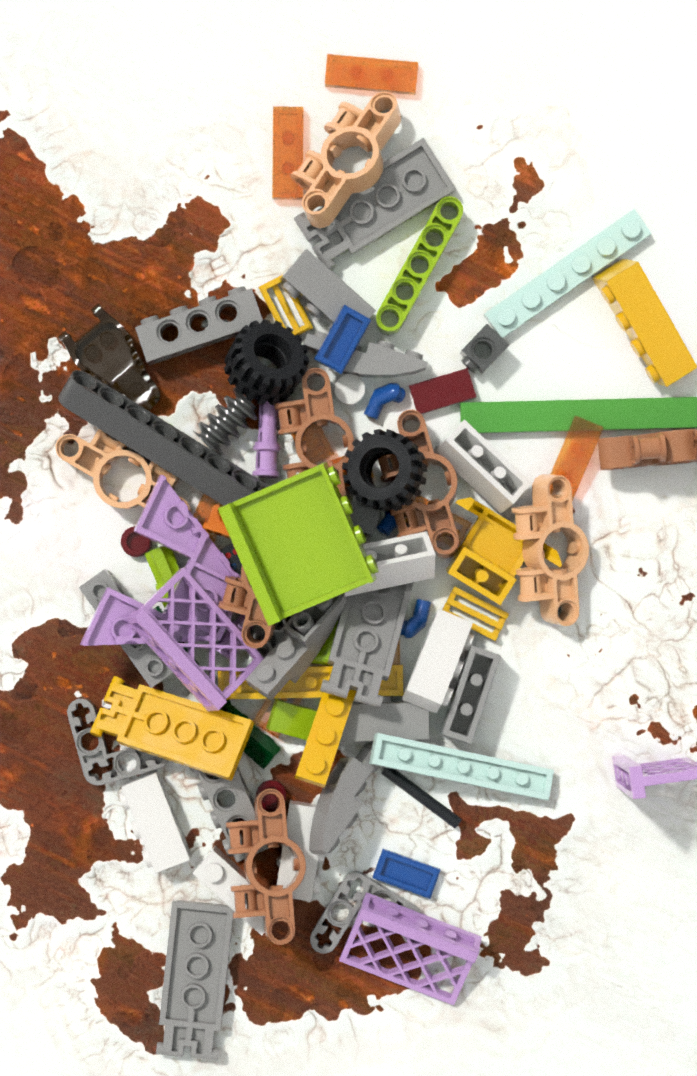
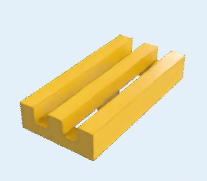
M283 275L259 286L258 288L274 320L281 322L282 327L286 328L267 292L270 288L273 289L293 328L292 333L294 335L300 336L304 332L313 329L298 297L296 299L291 297L304 323L303 326H298L278 287V284L282 283L280 278Z
M455 586L442 609L458 616L449 611L452 605L495 627L493 632L474 623L471 627L472 630L496 641L500 630H502L509 616V613ZM456 595L500 616L498 622L454 600Z

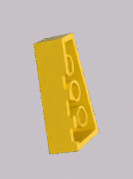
M622 258L592 277L604 300L613 311L617 323L630 338V345L639 358L642 357L647 365L645 371L654 384L657 382L662 386L668 387L697 368L695 361L638 261Z

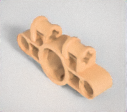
M384 91L375 94L364 110L350 103L341 102L336 116L324 126L329 136L323 143L321 155L308 150L305 153L306 159L302 165L290 175L291 179L298 186L307 191L303 197L302 206L313 227L325 228L329 226L352 193L363 192L371 188L381 177L383 172L381 151L401 122L400 109L396 97L392 93ZM386 109H390V111L387 113H381ZM360 146L366 152L371 151L373 153L371 159L367 160L365 167L355 173L346 174L342 170L336 171L332 168L335 158L339 157L342 151L349 147ZM324 206L320 211H313L316 207Z
M98 429L90 443L73 434L61 436L56 443L57 455L62 460L93 477L94 488L98 496L108 505L119 509H133L138 506L145 507L161 474L167 478V482L173 489L180 479L152 461L149 464L141 455L126 450L128 446L108 437V434ZM75 440L79 445L78 453L72 457H67L64 453V446L67 442ZM129 457L128 461L138 467L142 465L146 474L145 485L141 484L137 492L139 495L137 498L129 502H118L120 498L112 493L107 495L103 487V475H107L112 468L111 462L119 458ZM179 496V498L182 501H184L185 504L188 506V510L192 514V508L190 506V503Z
M542 474L536 477L532 484L533 505L511 508L512 513L515 514L516 533L513 534V539L524 540L522 553L527 566L516 569V575L519 576L520 594L517 597L518 601L522 602L539 601L540 613L544 621L561 626H570L579 617L577 575L587 563L589 544L585 533L574 524L570 481L562 475ZM551 483H553V492H552V494H550V485H551ZM562 531L567 539L566 551L568 555L561 567L548 568L544 562L543 544L551 532L557 533ZM561 606V614L558 617V609Z

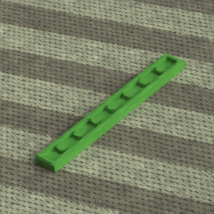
M697 397L460 403V423L465 419L478 433L697 428Z

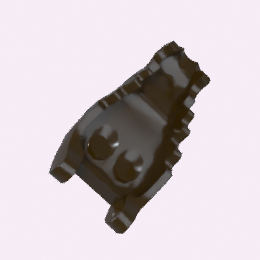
M98 303L91 309L94 316L100 320L76 341L66 331L60 334L58 338L81 371L90 374L149 411L160 400V391L147 374L146 368L128 332Z

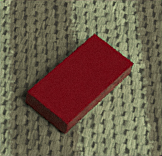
M468 368L409 385L415 409L421 414L476 398Z

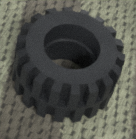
M263 319L261 323L256 320L251 322L249 326L245 325L236 336L224 361L226 363L224 368L225 374L230 375L227 380L230 385L236 386L235 391L239 395L241 393L245 394V399L249 401L257 400V403L264 405L266 401L270 405H274L279 400L281 402L287 400L289 395L293 394L308 369L309 356L306 355L308 350L306 345H301L302 338L299 335H294L292 333L293 329L289 326L287 328L282 327L281 322L275 321L272 324L270 320ZM256 356L270 360L276 368L264 365Z
M376 429L374 434L366 432L362 434L363 440L361 442L355 439L351 443L355 448L352 452L347 450L345 454L349 458L348 463L343 462L342 469L347 471V475L343 476L344 483L349 484L347 489L350 494L356 496L355 499L376 510L379 509L390 512V509L395 511L401 510L403 504L411 505L413 503L411 498L414 495L420 496L422 491L418 488L420 484L425 485L427 480L423 477V473L428 472L427 465L422 462L425 457L418 450L419 447L403 435L388 429L386 432ZM395 454L399 462L397 477L386 487H375L371 477L374 463L383 455Z

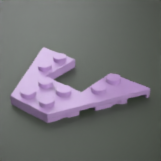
M161 474L133 531L189 558L184 568L218 605L219 601H223L227 585L224 581L225 576L241 577L234 571L225 555L219 551L209 538V534L202 528L203 526L197 518H194L188 510L185 502L179 498L167 482V478ZM182 578L177 582L174 589L175 599H189V586ZM107 587L80 645L147 644L126 621L134 611H137L144 604ZM195 594V599L200 600V598ZM174 603V621H189V603ZM168 604L163 613L153 608L149 610L157 620H168ZM195 604V622H210V610L205 604ZM220 608L231 619L233 612ZM174 625V639L177 642H188L189 626ZM195 626V642L209 641V626ZM216 627V641H221L226 630L225 627Z

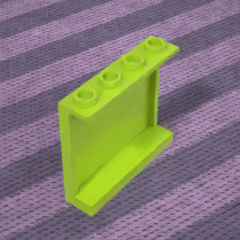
M327 462L218 508L268 626L367 583L370 584L377 579L375 573L379 572L376 561L372 554L367 556L362 545L366 543L364 533L360 525L354 526L350 514L354 513L351 503L346 495L341 496L337 487L338 484H341L339 475L335 467H329Z

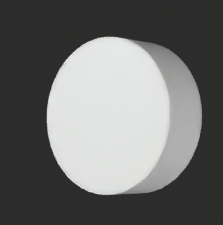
M354 374L341 376L335 383L336 398L345 405L357 404L365 394L364 382Z

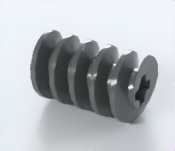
M236 387L232 389L236 398L234 399L226 395L224 400L227 407L217 404L215 408L218 416L208 413L206 416L210 424L207 425L200 421L198 426L201 433L193 431L211 450L219 455L223 454L220 443L228 447L232 445L228 437L229 435L236 438L240 437L237 429L238 426L246 430L249 428L246 421L247 417L254 421L258 419L254 411L257 407L251 401L245 399L246 396L243 393L239 395L235 391Z

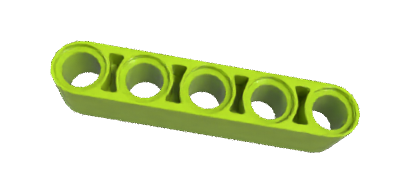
M452 196L444 197L437 203L377 312L376 326L381 333L394 335L399 332L461 221L463 205L457 198ZM446 206H451L456 210L457 216L452 220L442 217L440 210ZM430 233H437L441 236L443 242L439 246H430L426 242V236ZM416 259L424 260L428 265V269L424 273H416L412 270L411 263ZM400 286H408L413 291V296L408 300H401L397 297L396 290ZM387 312L394 313L398 318V323L393 327L383 325L381 322L383 314Z

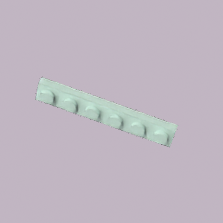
M631 210L484 313V317L502 338L506 337L652 234L636 210Z
M375 733L369 762L371 765L549 801L554 770L381 733Z

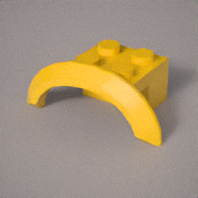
M471 497L457 500L456 504L477 515L478 518L445 570L451 576L501 606L517 580L515 578L516 569H519L524 562L522 553L524 540L513 539V534L516 533V525L478 501ZM544 543L543 551L545 558L561 567L562 563L558 551Z

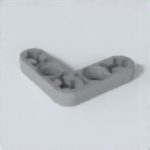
M78 698L68 706L67 716L85 779L90 784L95 786L107 784L160 769L168 764L169 760L161 758L162 762L157 763L156 758L145 761L148 767L142 768L141 755L136 749L130 747L109 753L104 734L101 737H97L99 743L96 749H85L82 745V737L84 734L90 733L92 727L78 732L77 726H82L83 722L80 716L75 717L74 711L78 709V703H82L83 708L89 707L90 713L85 716L87 724L95 721L98 714L94 703L87 698ZM130 754L135 757L136 767L134 770L124 771L120 767L119 760L122 755ZM108 758H114L113 765L118 774L117 776H113V770L103 773L102 779H98L97 775H91L90 770L95 768L94 763H98L100 767H105L111 764Z
M352 871L343 878L310 935V944L316 952L321 954L333 951L360 908L366 892L375 896L379 893H385L390 897L391 902L396 903L399 901L403 907L419 913L421 911L414 903L360 871ZM357 878H360L362 880L361 886L364 889L362 892L360 890L354 892L352 900L357 901L355 905H352L348 899L339 897L341 892L345 896L348 895L350 891L349 880L356 881ZM336 904H344L349 910L346 919H334L331 915L332 907ZM327 919L333 926L340 927L341 929L337 932L333 927L329 935V939L332 942L330 944L324 943L323 946H320L318 944L319 938L316 934L325 933L328 924L323 923V921Z

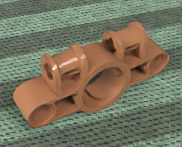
M320 368L309 369L303 375L302 388L304 399L274 404V409L278 410L280 422L278 435L296 434L295 448L301 461L299 463L283 465V470L287 472V478L296 475L297 472L301 473L317 466L304 456L303 453H307L306 441H302L305 432L314 424H316V427L328 426V422L339 426L346 434L342 435L344 448L348 447L347 450L351 452L354 449V446L351 444L354 438L350 427L345 421L334 414L329 376ZM319 375L324 379L325 385L321 390L313 391L307 386L311 376ZM289 411H290V413H291V420H292V424H291V425L289 424V418H288V412H289ZM345 455L337 464H334L333 461L327 462L329 467H335L339 475L341 484H338L337 487L342 497L346 495L342 465L343 462L348 463L349 460Z
M413 409L406 410L400 414L397 420L399 434L408 438L419 447L418 450L425 457L422 462L427 467H429V464H433L445 470L447 486L451 487L449 493L441 501L438 498L428 502V505H424L413 500V503L409 506L402 505L401 510L395 511L391 509L390 515L395 518L399 532L397 537L427 531L435 554L443 559L451 558L458 552L459 538L450 509L457 495V474L453 465L445 457L434 453L422 414ZM408 420H416L419 422L420 427L417 431L410 433L403 429V425ZM395 454L383 455L378 459L382 472L380 480L381 482L394 481L399 471L398 459ZM388 458H390L393 467L392 469L389 466ZM405 516L408 519V523L410 526L409 528L406 526V522L404 519ZM442 536H449L453 539L454 544L448 550H441L436 545L437 540Z
M697 429L672 430L598 439L600 470L697 462Z
M242 566L241 578L225 576L224 581L227 585L223 601H219L218 607L245 615L241 634L243 642L251 648H260L272 639L276 623L268 626ZM252 625H259L264 629L265 637L263 640L253 638L251 635Z
M266 789L255 798V820L226 823V828L229 829L231 847L228 849V855L247 853L244 859V874L249 885L230 886L231 891L234 892L235 899L233 918L263 916L266 938L274 944L284 945L289 943L295 935L292 892L301 884L304 878L306 862L299 846L288 839L283 795L276 789ZM265 795H272L276 798L278 804L274 812H267L262 808L261 801ZM240 830H241V837H242V845H241V843H240ZM265 844H267V848L279 847V844H282L289 848L295 857L292 859V870L296 871L292 882L285 888H283V885L269 886L270 890L261 886L254 878V874H257L256 862H253V858L256 852ZM245 894H246L247 908L245 907ZM277 921H283L288 928L286 936L282 939L274 938L271 932L273 924Z

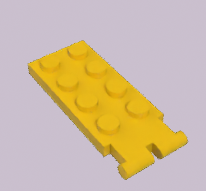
M113 676L103 702L112 706L110 710L105 708L99 709L90 734L101 737L104 732L116 736V741L121 745L232 781L254 726L252 720L222 710L207 711L200 703L139 684L138 689L123 685L125 682L123 679Z

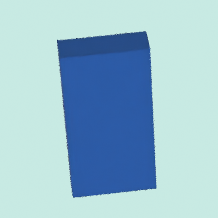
M343 305L314 360L342 374L371 319Z
M382 848L372 878L431 899L441 869Z

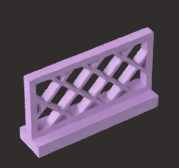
M184 567L180 568L141 608L134 611L126 619L129 625L207 711L220 710L227 703L226 699L264 659L256 648H251L243 642L242 632ZM181 578L189 586V599L174 598V585ZM168 592V598H162ZM195 594L200 598V600L195 599ZM157 602H168V620H157L149 610ZM174 603H189V621H174ZM195 604H205L210 610V622H195ZM174 625L189 626L188 644L178 643L174 639ZM195 626H209V644H195ZM216 627H225L230 632V645H216ZM236 640L240 643L241 646L236 645ZM194 648H209V667L199 666L194 661ZM215 649H230V667H215ZM236 650H246L254 660L246 668H236ZM203 670L209 671V676ZM215 671H229V685L223 691L215 684Z
M625 755L612 756L616 787L633 800L646 798L645 786L697 779V762L687 757L638 764Z
M366 892L339 961L454 1005L471 966L479 955L482 937ZM362 921L376 925L378 932L365 936L360 926ZM397 933L405 936L407 943L394 947L389 935ZM383 938L388 949L374 953L369 942ZM363 944L368 956L359 958L349 954L351 948ZM426 944L433 947L436 954L423 958L418 947ZM412 949L417 960L403 964L398 953ZM392 956L397 967L391 969L381 966L379 959ZM457 956L466 961L463 966L452 969L446 958ZM440 960L446 971L432 975L427 964ZM421 967L426 978L415 980L410 978L407 971ZM450 978L454 986L452 993L439 989L436 982Z

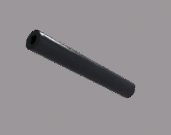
M385 767L381 772L383 776L454 829L461 822L462 818L396 769Z

